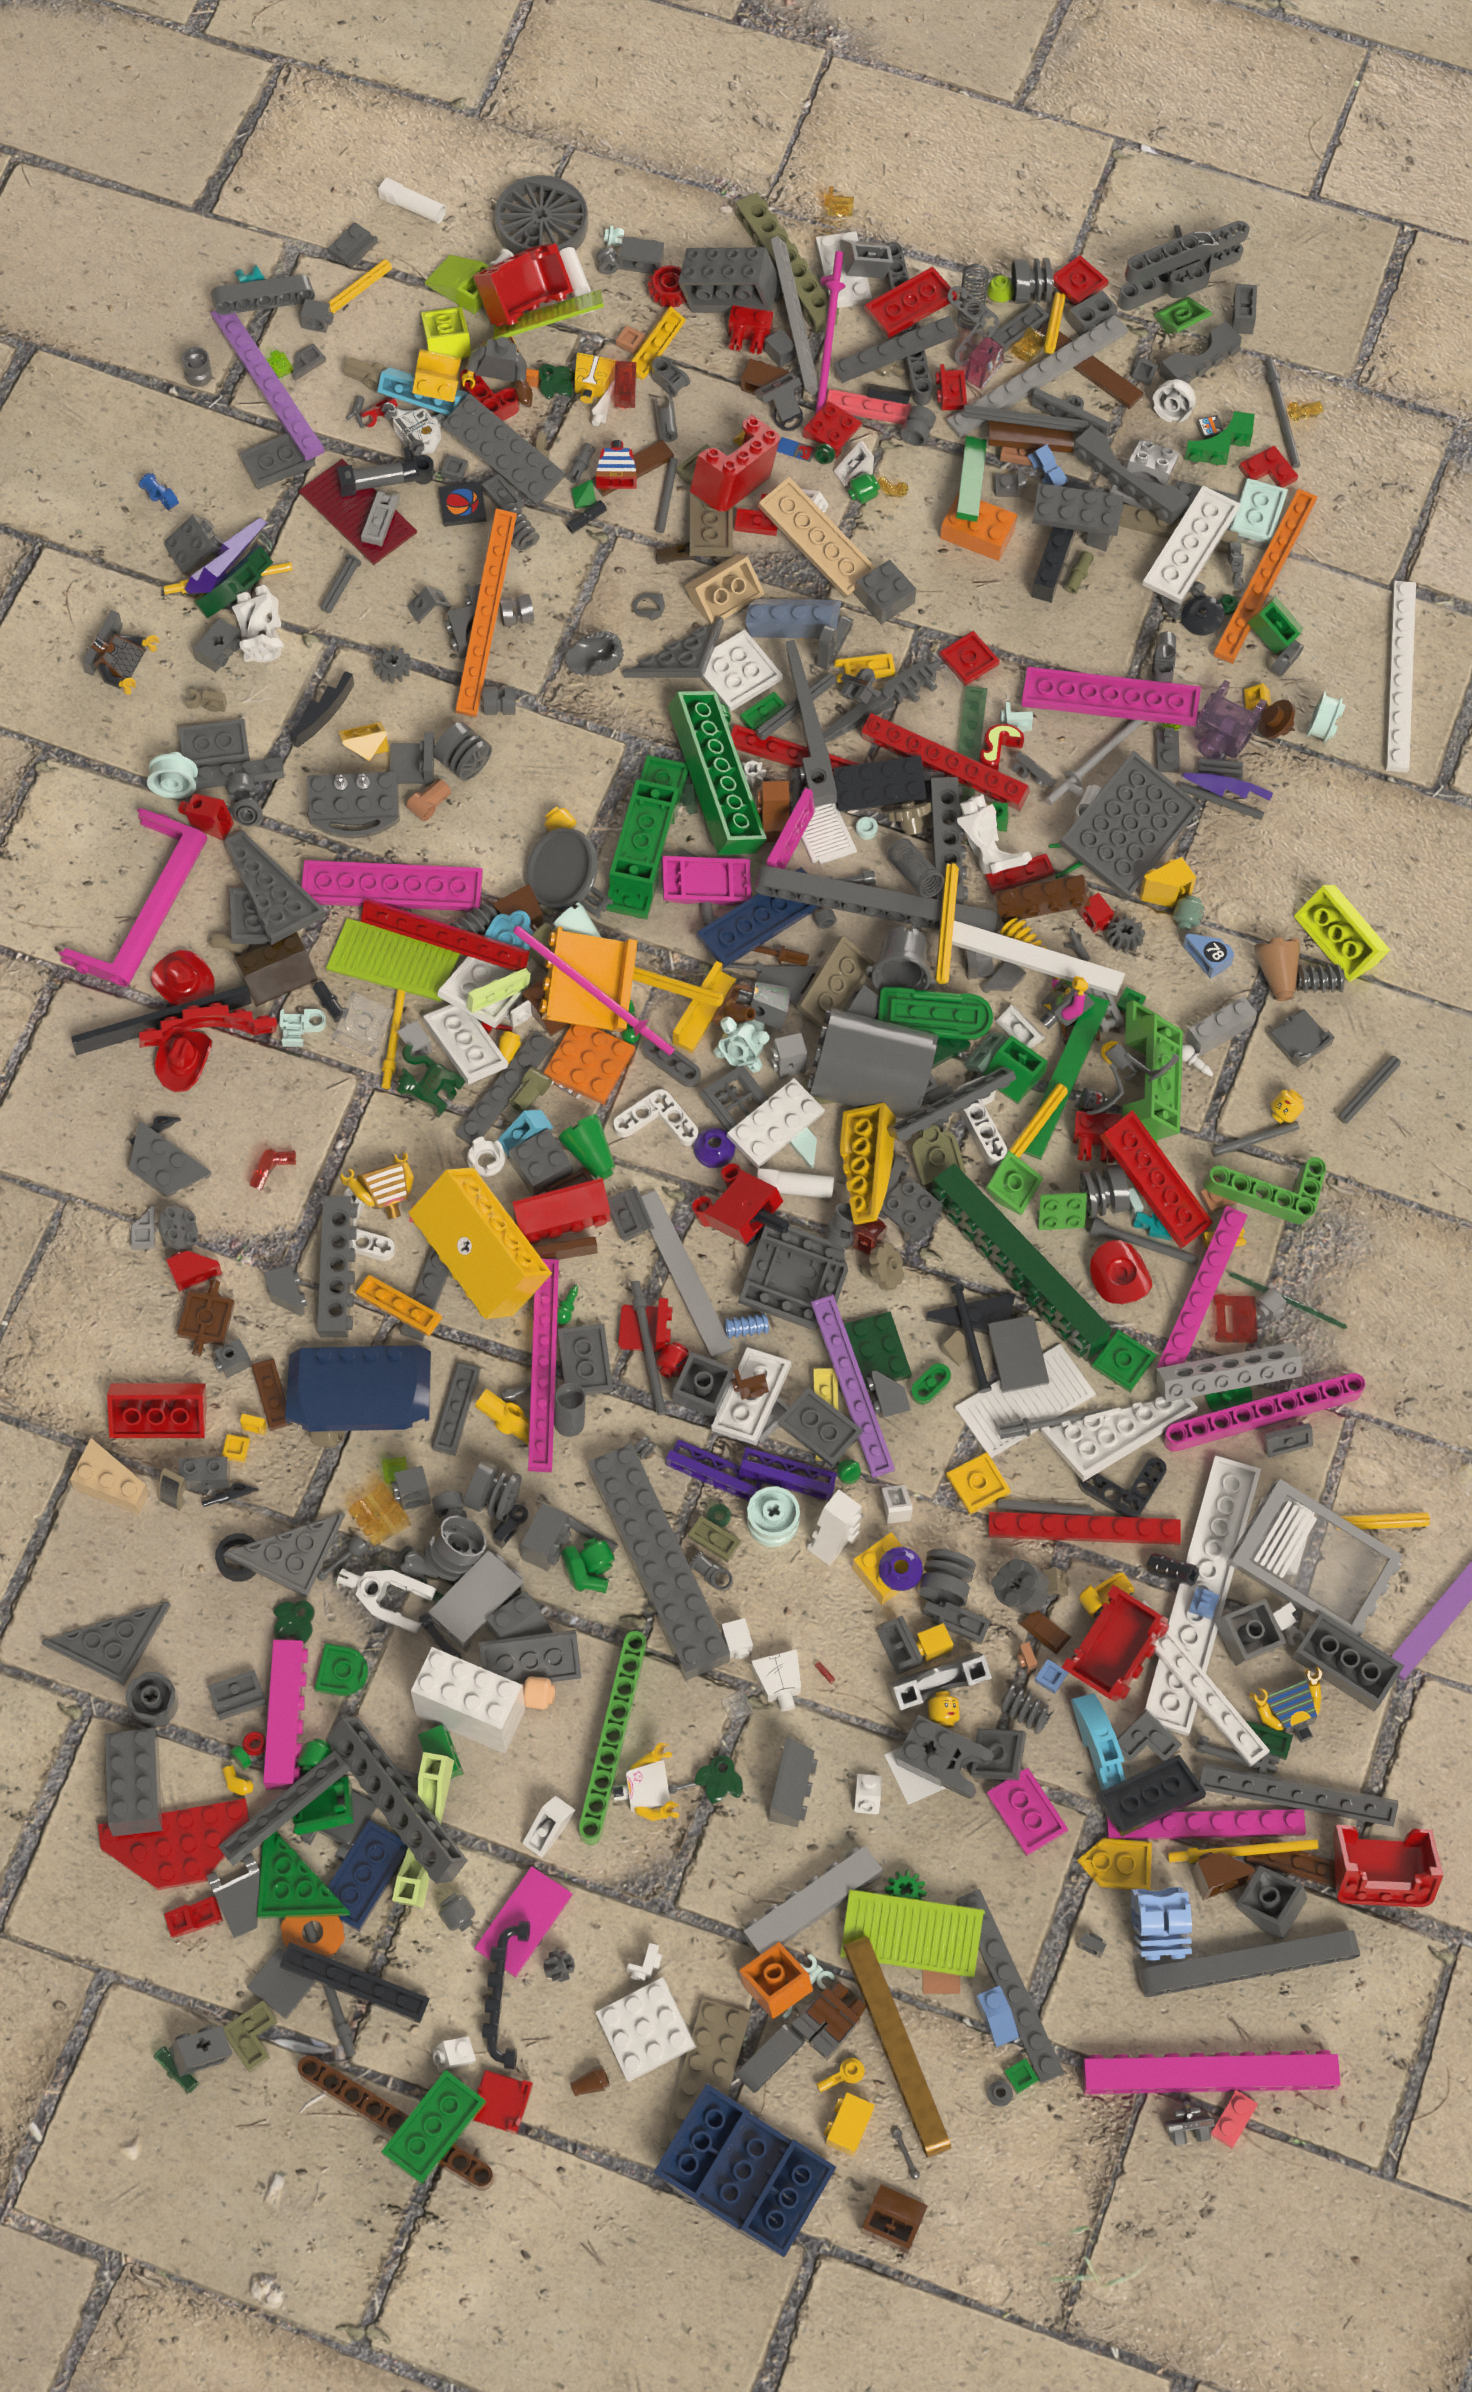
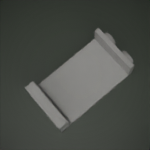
M489 1550L428 1612L433 1623L464 1651L471 1645L470 1638L486 1622V1618L495 1613L517 1589L520 1592L524 1590L523 1576L515 1569L511 1571L499 1554L493 1555Z

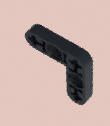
M1160 1458L1149 1459L1129 1491L1098 1473L1086 1480L1090 1481L1093 1479L1095 1486L1092 1485L1089 1488L1086 1486L1087 1482H1083L1081 1479L1079 1483L1080 1489L1087 1496L1121 1516L1138 1518L1163 1480L1167 1465ZM1159 1466L1160 1472L1157 1471L1153 1479L1148 1478L1152 1471L1151 1467ZM1145 1483L1149 1485L1150 1492L1142 1494L1138 1491L1137 1486ZM1101 1484H1103L1104 1487L1102 1488L1101 1494L1099 1495L1098 1490L1099 1488H1101ZM1113 1490L1117 1493L1118 1498L1114 1501H1109L1105 1497V1492ZM1123 1496L1125 1497L1124 1503L1122 1502V1505L1120 1507L1118 1506V1504L1120 1503ZM1136 1504V1510L1128 1511V1505Z

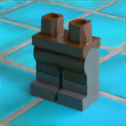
M840 1982L830 1989L826 1988L807 2010L791 2024V2027L808 2044L811 2041V2047L827 2061L859 2025L860 2017L866 2009V2005L858 1998H855L848 2007L841 2001L848 1994L849 1990Z

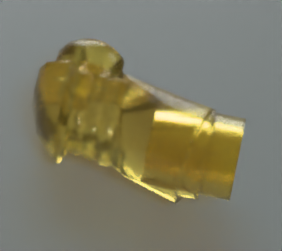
M1320 401L1303 404L1302 406H1299L1297 402H1291L1287 406L1289 417L1296 422L1303 418H1315L1324 412Z

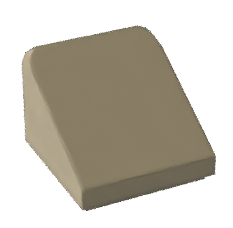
M959 1330L942 1345L941 1351L958 1366L970 1356L966 1338Z

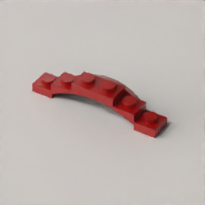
M221 1003L210 1004L209 1007L204 1008L189 1006L182 1010V1019L168 1017L164 1021H160V1030L147 1028L139 1032L138 1042L139 1048L163 1046L171 1038L183 1032L204 1027L233 1028L253 1036L276 1033L277 1021L276 1017L270 1018L268 1015L259 1016L253 1020L252 1011L246 1012L245 1009H238L233 1011V1013H229L228 1005H222Z

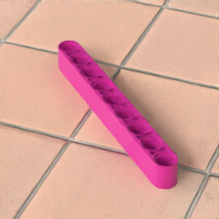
M1351 1373L1174 1423L1166 1430L1163 1440L1164 1446L1169 1451H1180L1353 1402L1361 1397L1365 1388V1380L1360 1374ZM1353 1384L1357 1386L1358 1390H1351L1348 1385ZM1331 1390L1336 1394V1396L1331 1397L1326 1393V1391ZM1304 1397H1311L1314 1402L1308 1403L1304 1400ZM1288 1403L1292 1409H1285L1281 1404ZM1265 1409L1270 1415H1262L1259 1410ZM1237 1416H1245L1248 1421L1242 1422L1238 1420ZM1222 1422L1225 1428H1218L1214 1423ZM1199 1428L1203 1434H1195L1192 1429ZM1176 1434L1181 1438V1440L1174 1441L1171 1439L1170 1435Z

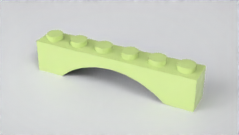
M423 1752L418 1776V1796L441 1824L454 1760L448 1756ZM409 1848L397 1875L392 1901L423 1908L430 1878L427 1871L415 1859L414 1854Z

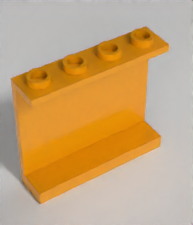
M559 926L553 932H550L548 945L551 946V951L626 1011H629L638 940L628 939L623 942L562 931L563 927ZM546 959L545 967L548 968V975L544 977L542 989L545 990V998L540 1002L542 1019L622 1032L626 1029V1021Z

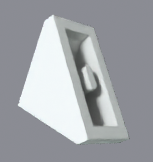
M860 441L834 472L843 485L848 487L850 486V480L864 472L869 473V475L873 474L874 456L864 442Z
M906 1486L881 1488L887 1524L911 1521L912 1503Z

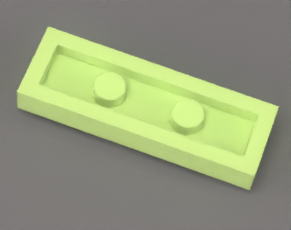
M525 968L518 972L514 971L499 980H494L481 988L473 989L468 993L467 1009L470 1013H474L528 989L531 974Z

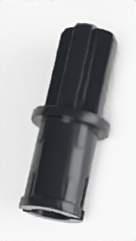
M323 981L315 983L313 991L322 1002V1008L327 1009L335 1023L344 1020L347 1014L338 1003V997L331 993Z

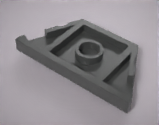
M141 1121L138 1123L129 1171L167 1198L177 1193L178 1190L186 1189L192 1186L193 1183L203 1178L207 1179L212 1175L211 1171Z

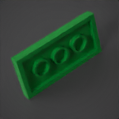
M445 2070L386 2144L381 2154L422 2185L486 2104V2100Z

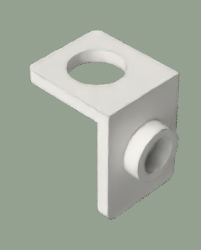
M519 1000L515 1004L518 1007L505 1016L513 1028L532 1016L531 1002L529 1000L524 1003Z

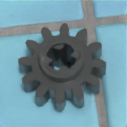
M392 645L391 651L383 647V654L376 653V660L373 661L375 675H381L382 682L386 681L387 678L390 679L391 684L394 683L396 678L403 682L402 675L409 677V669H412L410 654H404L403 648L396 651L394 645Z

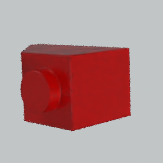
M190 1251L177 1252L166 1259L168 1269L179 1292L222 1274L218 1261Z

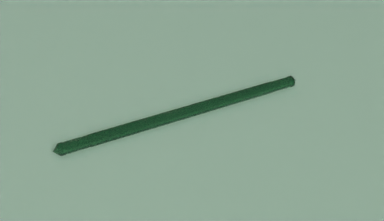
M1233 1271L1228 1272L1230 1277L1264 1293L1269 1290V1288ZM1280 1294L1286 1300V1303L1342 1329L1347 1328L1345 1323Z

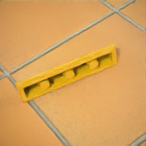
M672 306L667 308L623 370L644 380L652 369L653 360L663 354L686 319Z

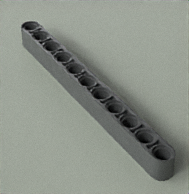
M770 866L759 868L755 891L759 894L940 930L941 900ZM955 903L954 921L993 933L996 932L998 920L996 912Z

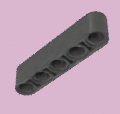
M296 275L218 286L212 289L210 296L215 311L220 315L304 304L305 299L313 300L315 293L308 276Z

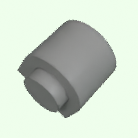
M1269 1289L1256 1300L1257 1312L1263 1318L1267 1317L1271 1322L1273 1320L1278 1321L1286 1312V1300L1273 1289Z

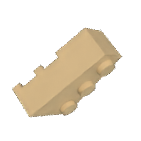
M90 1438L70 1478L73 1488L139 1515L149 1495L146 1484Z

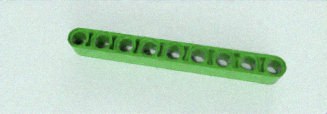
M632 1631L626 1635L579 1824L580 1838L587 1845L598 1843L602 1837L646 1653V1638L639 1631ZM632 1641H638L642 1645L637 1649H633L629 1644ZM626 1664H633L636 1666V1669L632 1672H627L623 1667ZM628 1687L631 1691L626 1695H622L618 1692V1689ZM615 1710H622L625 1712V1715L621 1718H616L612 1713ZM610 1733H617L620 1736L616 1741H609L606 1737ZM605 1756H610L614 1761L609 1765H605L601 1762V1759ZM600 1779H604L609 1783L605 1788H598L595 1785ZM593 1803H599L603 1806L598 1812L591 1811L589 1807ZM589 1826L597 1829V1832L592 1836L584 1833V1830Z

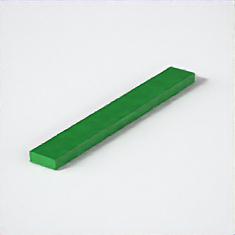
M1088 994V996L1095 1004L1078 1017L1039 1108L1057 1084L1065 1086L1068 1092L1023 1152V1154L1042 1160L1110 1005V1001L1092 994Z

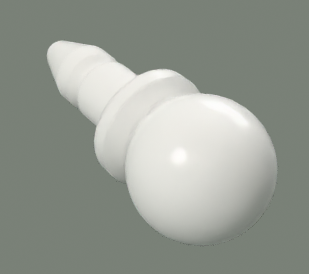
M1183 1044L1182 1061L1187 1062L1189 1066L1193 1063L1203 1074L1213 1076L1212 1070L1198 1058L1200 1054L1195 1053L1193 1046Z

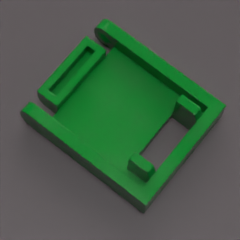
M348 1776L339 1778L293 1816L295 1834L302 1835L354 1823L352 1783ZM338 1796H345V1806L343 1804L338 1805Z

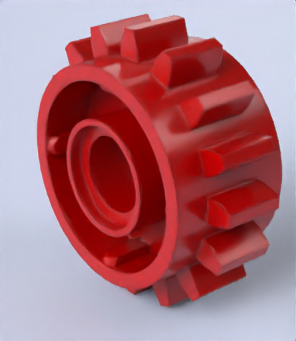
M661 266L660 269L654 270L653 276H649V297H653V302L658 303L661 307H680L681 304L687 303L679 285L682 270L679 266Z

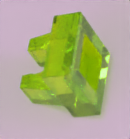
M273 351L270 353V358L266 359L278 379L294 371L284 352Z

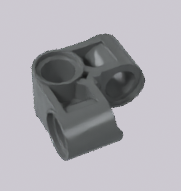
M1162 632L1157 637L1152 660V681L1172 683L1176 660V636L1172 632Z

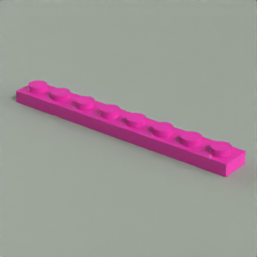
M1226 1206L1157 1368L1185 1363L1246 1221L1247 1214Z
M1304 1809L1174 1812L1121 1837L1106 1815L1107 1837L1111 1839L1305 1836L1306 1834Z

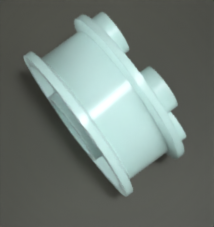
M1323 691L1310 720L1306 737L1310 735L1323 739V743L1334 737L1338 727L1335 725L1336 719L1342 716L1346 706L1342 704L1343 698L1340 697L1337 700L1326 696V692Z
M178 752L159 755L150 761L149 771L151 774L147 778V785L152 792L170 799L186 798L195 792L196 782L194 779L197 777L198 768L193 761Z

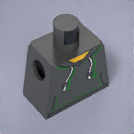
M756 982L752 992L739 989L736 1002L754 1008L756 1012L754 1020L781 1030L788 1012L791 988Z

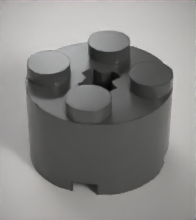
M1016 1558L1007 1562L999 1569L996 1576L992 1579V1586L994 1587L997 1599L1005 1606L1018 1613H1034L1047 1601L1049 1580L1043 1571L1024 1560Z
M143 1673V1675L130 1682L126 1691L128 1708L133 1718L143 1726H166L177 1712L179 1701L175 1688L171 1681L161 1673ZM153 1697H156V1698H157L156 1700H153L152 1702H148V1700H152Z

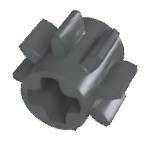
M565 1950L549 1952V1958L544 1960L543 1965L546 1976L552 1978L553 1982L569 1980V1974L573 1973L575 1968L573 1957L566 1953Z

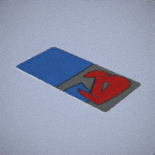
M782 437L777 452L811 462L816 448Z

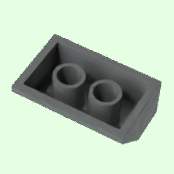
M786 1738L770 1807L769 1821L798 1828L799 1821H805L807 1806H803L805 1797L810 1798L813 1783L808 1781L810 1773L815 1774L818 1760L814 1759V1750L791 1738Z

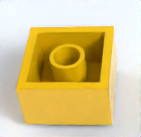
M892 1532L853 1559L852 1565L854 1572L881 1605L901 1592L888 1588L879 1575V1563L882 1556L892 1548L903 1547ZM898 1560L895 1562L894 1569L897 1573L903 1574L908 1571L909 1566L906 1561Z

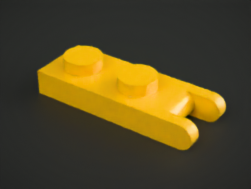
M892 653L837 659L834 661L836 668L843 667L845 674L857 677V673L863 668L872 669L875 679L895 676ZM843 674L837 675V682H843L841 680Z

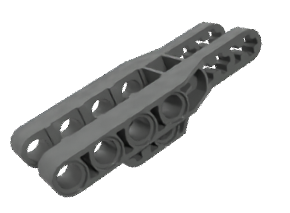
M1235 221L1210 232H1192L1130 257L1125 270L1126 281L1129 283L1120 289L1117 300L1118 307L1124 311H1130L1166 294L1178 299L1206 288L1211 272L1238 262L1241 259L1243 246L1240 243L1247 239L1250 231L1249 225L1244 221Z

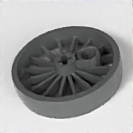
M547 175L526 177L507 187L497 201L494 215L495 229L499 241L505 249L514 255L531 247L543 245V233L545 232L551 243L557 244L550 229L565 240V242L557 244L559 251L568 247L574 248L576 251L586 237L589 222L587 205L579 190L563 179ZM540 192V206L533 193ZM543 192H549L551 194L543 206ZM528 194V196H529V198H530L532 204L529 203V202H528L525 198H523L522 196ZM556 194L560 195L561 197L552 204ZM517 200L523 206L514 204L512 202ZM567 200H569V201L572 202V203H570V204H566V205L561 206V205L564 204ZM506 209H509V210H512V211H515V212H518V213H504V212H505ZM576 209H578L579 212H580V213H566V212H570V211H573V210H576ZM502 220L515 221L506 225L501 223ZM567 221H582V222H581V224L578 226V225L572 224V223L567 222ZM521 228L512 236L507 234L509 231ZM561 228H564V229H567V230H570V231H573V232H576V233L571 237V236H569L566 232H564ZM522 236H524V244L517 242Z

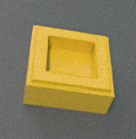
M242 1413L240 1424L244 1431L265 1435L267 1424L264 1418Z
M227 1434L221 1457L245 1463L251 1442L250 1438Z

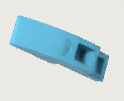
M1092 1693L1071 1699L1084 1747H1089L1101 1791L1126 1780L1121 1762L1125 1761L1119 1743L1096 1695Z

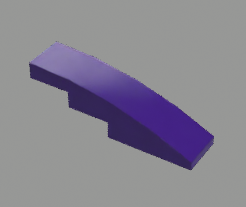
M1183 772L1181 775L1183 778L1221 797L1226 789L1245 799L1250 791L1269 801L1273 795L1271 791L1229 776L1196 772Z

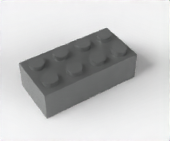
M155 1728L105 1733L108 1825L112 1836L162 1831L159 1740Z

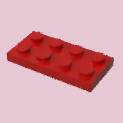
M932 266L865 304V311L886 336L890 338L950 304L947 295L951 287ZM953 291L951 293L953 295L952 300L955 301L957 300V294Z

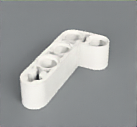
M977 1078L975 1080H972L959 1086L957 1091L979 1080L980 1078ZM996 1090L991 1092L989 1097L978 1099L972 1102L970 1107L958 1110L985 1163L992 1169H997L1001 1160L1007 1154V1147L984 1106L995 1099ZM972 1115H978V1116H980L981 1118H980V1119H973L971 1116H972ZM982 1134H988V1135H990L991 1137H990V1138H983L981 1135H982Z

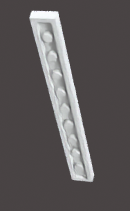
M1394 581L1392 603L1386 771L1405 773L1409 771L1415 582Z

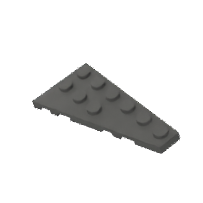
M243 830L225 839V848L271 945L325 917V910Z

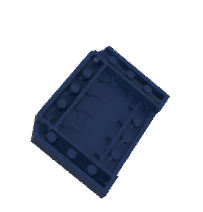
M419 1345L299 1348L289 1354L286 1423L290 1425L291 1422L299 1424L303 1430L309 1432L406 1430L413 1427L414 1422L425 1419L426 1422L430 1420L431 1351Z

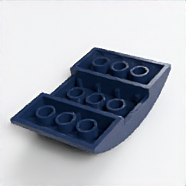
M706 2083L653 2171V2174L711 2216L784 2258L834 2173L836 2166L796 2140L789 2139L749 2113L748 2109Z

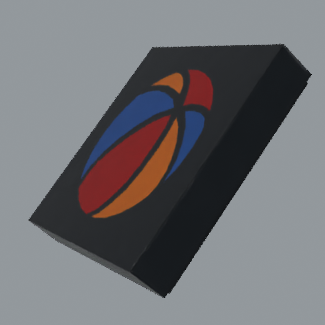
M481 482L439 487L444 527L487 522Z

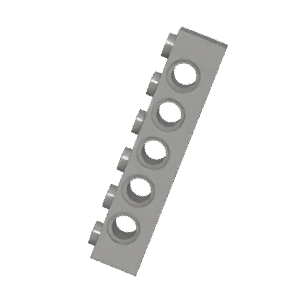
M1293 1343L1156 1368L1157 1388L1165 1402L1302 1376L1301 1355Z

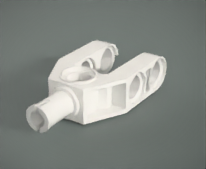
M346 1569L340 1571L339 1574L348 1579L338 1576L337 1583L356 1590L355 1595L373 1616L414 1634L418 1633L421 1622L412 1620L399 1612L388 1610L382 1607L380 1602L385 1596L389 1584L431 1601L436 1591L434 1587L393 1570L365 1572L362 1576L351 1573ZM378 1584V1591L374 1595H369V1586Z

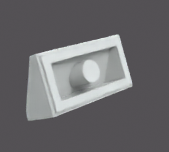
M1010 1005L996 1020L1010 1036H1014L1030 1049L1045 1038L1042 1032L1014 1005Z

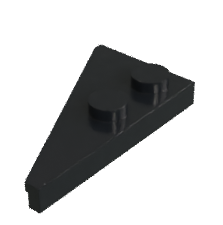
M1012 1293L966 1303L973 1331L989 1334L987 1328L989 1323L1010 1320L1016 1294ZM957 1305L927 1312L926 1321L963 1329Z

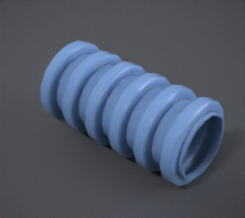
M762 1313L761 1316L754 1314V1317L747 1315V1318L740 1316V1319L733 1317L732 1320L725 1318L724 1321L725 1332L729 1339L732 1336L738 1338L739 1335L746 1337V1334L753 1336V1333L760 1335L761 1332H764V1334H767L769 1331L768 1318L765 1313Z

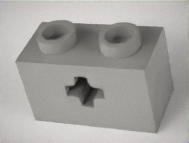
M797 1033L776 1038L774 1040V1048H771L773 1057L771 1058V1065L773 1071L778 1072L779 1079L805 1073L807 1050L802 1034Z

